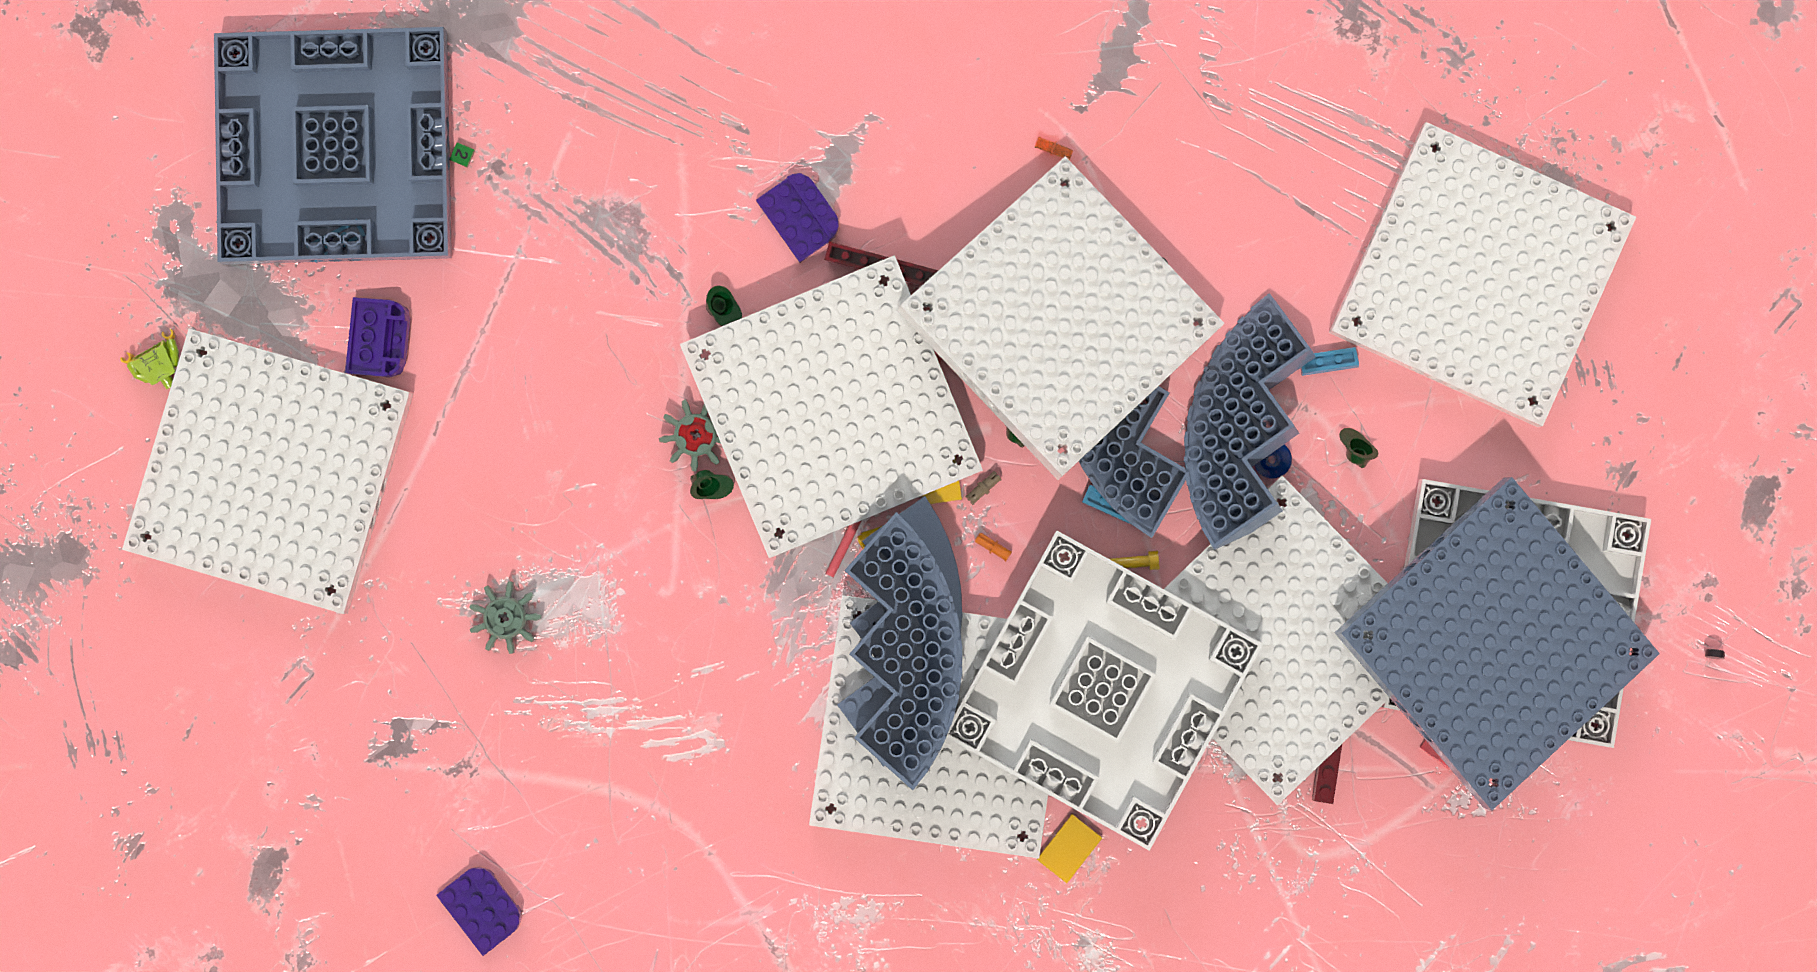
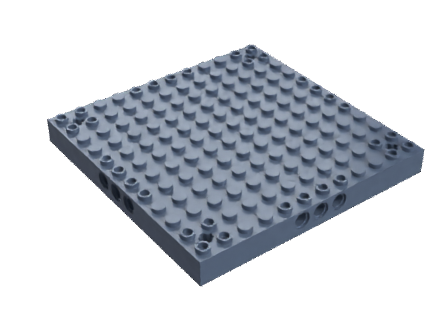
M444 27L214 33L217 261L219 263L231 265L315 262L314 260H320L318 262L452 258L447 31ZM427 45L431 48L428 50V53L423 50L427 48ZM237 51L240 52V55H237V58L233 56V54H236ZM342 226H351L342 231L347 233L343 236H341L342 232L338 234L332 232ZM357 226H361L363 228L366 236L363 237L359 235L360 232ZM432 234V236L435 237V240H432L430 243L429 241H427V238H430V235ZM355 236L359 238L357 241L348 242L349 239ZM317 239H320V242L311 243ZM242 241L243 245H240V248L237 247L236 244Z
M1505 477L1500 480L1334 632L1481 806L1488 810H1493L1660 654L1512 477ZM1506 501L1509 502V504H1508L1509 508H1506V507H1505V506L1507 505V504L1505 503ZM1364 631H1368V634H1366L1368 638H1363L1365 635L1363 634ZM1490 778L1493 779V780L1491 781V782L1493 783L1492 785H1488V784L1490 783V782H1489V779H1490Z

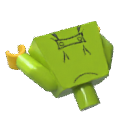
M170 329L171 335L166 337L164 331L162 332L163 338L167 340L166 342L163 340L135 357L133 354L126 352L129 356L127 361L124 357L120 358L121 362L127 364V368L134 378L151 385L161 381L165 389L171 388L173 382L171 375L176 372L179 362V351L174 340L176 335L172 329Z

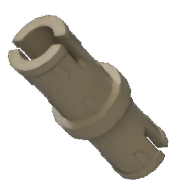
M995 471L982 482L979 481L977 483L978 486L965 496L972 505L985 494H989V490L1002 480L999 475H996Z

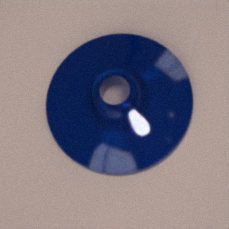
M1284 444L1254 466L1258 473L1266 478H1279L1290 469L1292 455ZM1270 456L1275 458L1273 464L1268 461Z

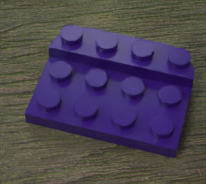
M802 173L787 176L781 183L756 199L760 208L799 263L836 237L839 228L837 215L814 182Z
M353 297L345 366L346 374L390 378L403 372L407 359L410 330V314L407 307L392 300Z
M475 867L469 869L436 895L482 956L514 933L521 923V909L519 905H516L495 878L494 873L486 868Z

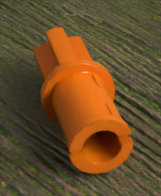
M979 533L975 539V542L989 550L990 554L997 555L1005 562L1012 553V551L1000 545L998 540L994 541L983 533Z

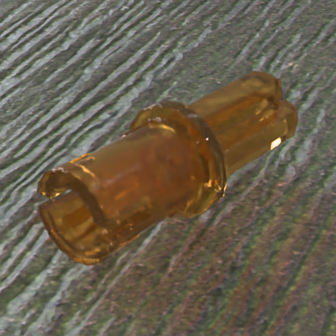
M1040 136L1034 147L1050 153L1051 156L1052 154L1061 158L1066 156L1068 160L1071 159L1073 154L1072 149L1057 144V141L1054 143Z

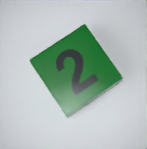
M456 143L449 160L468 168L475 150Z

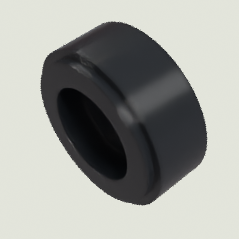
M1706 649L1705 657L1725 659V652L1718 649Z

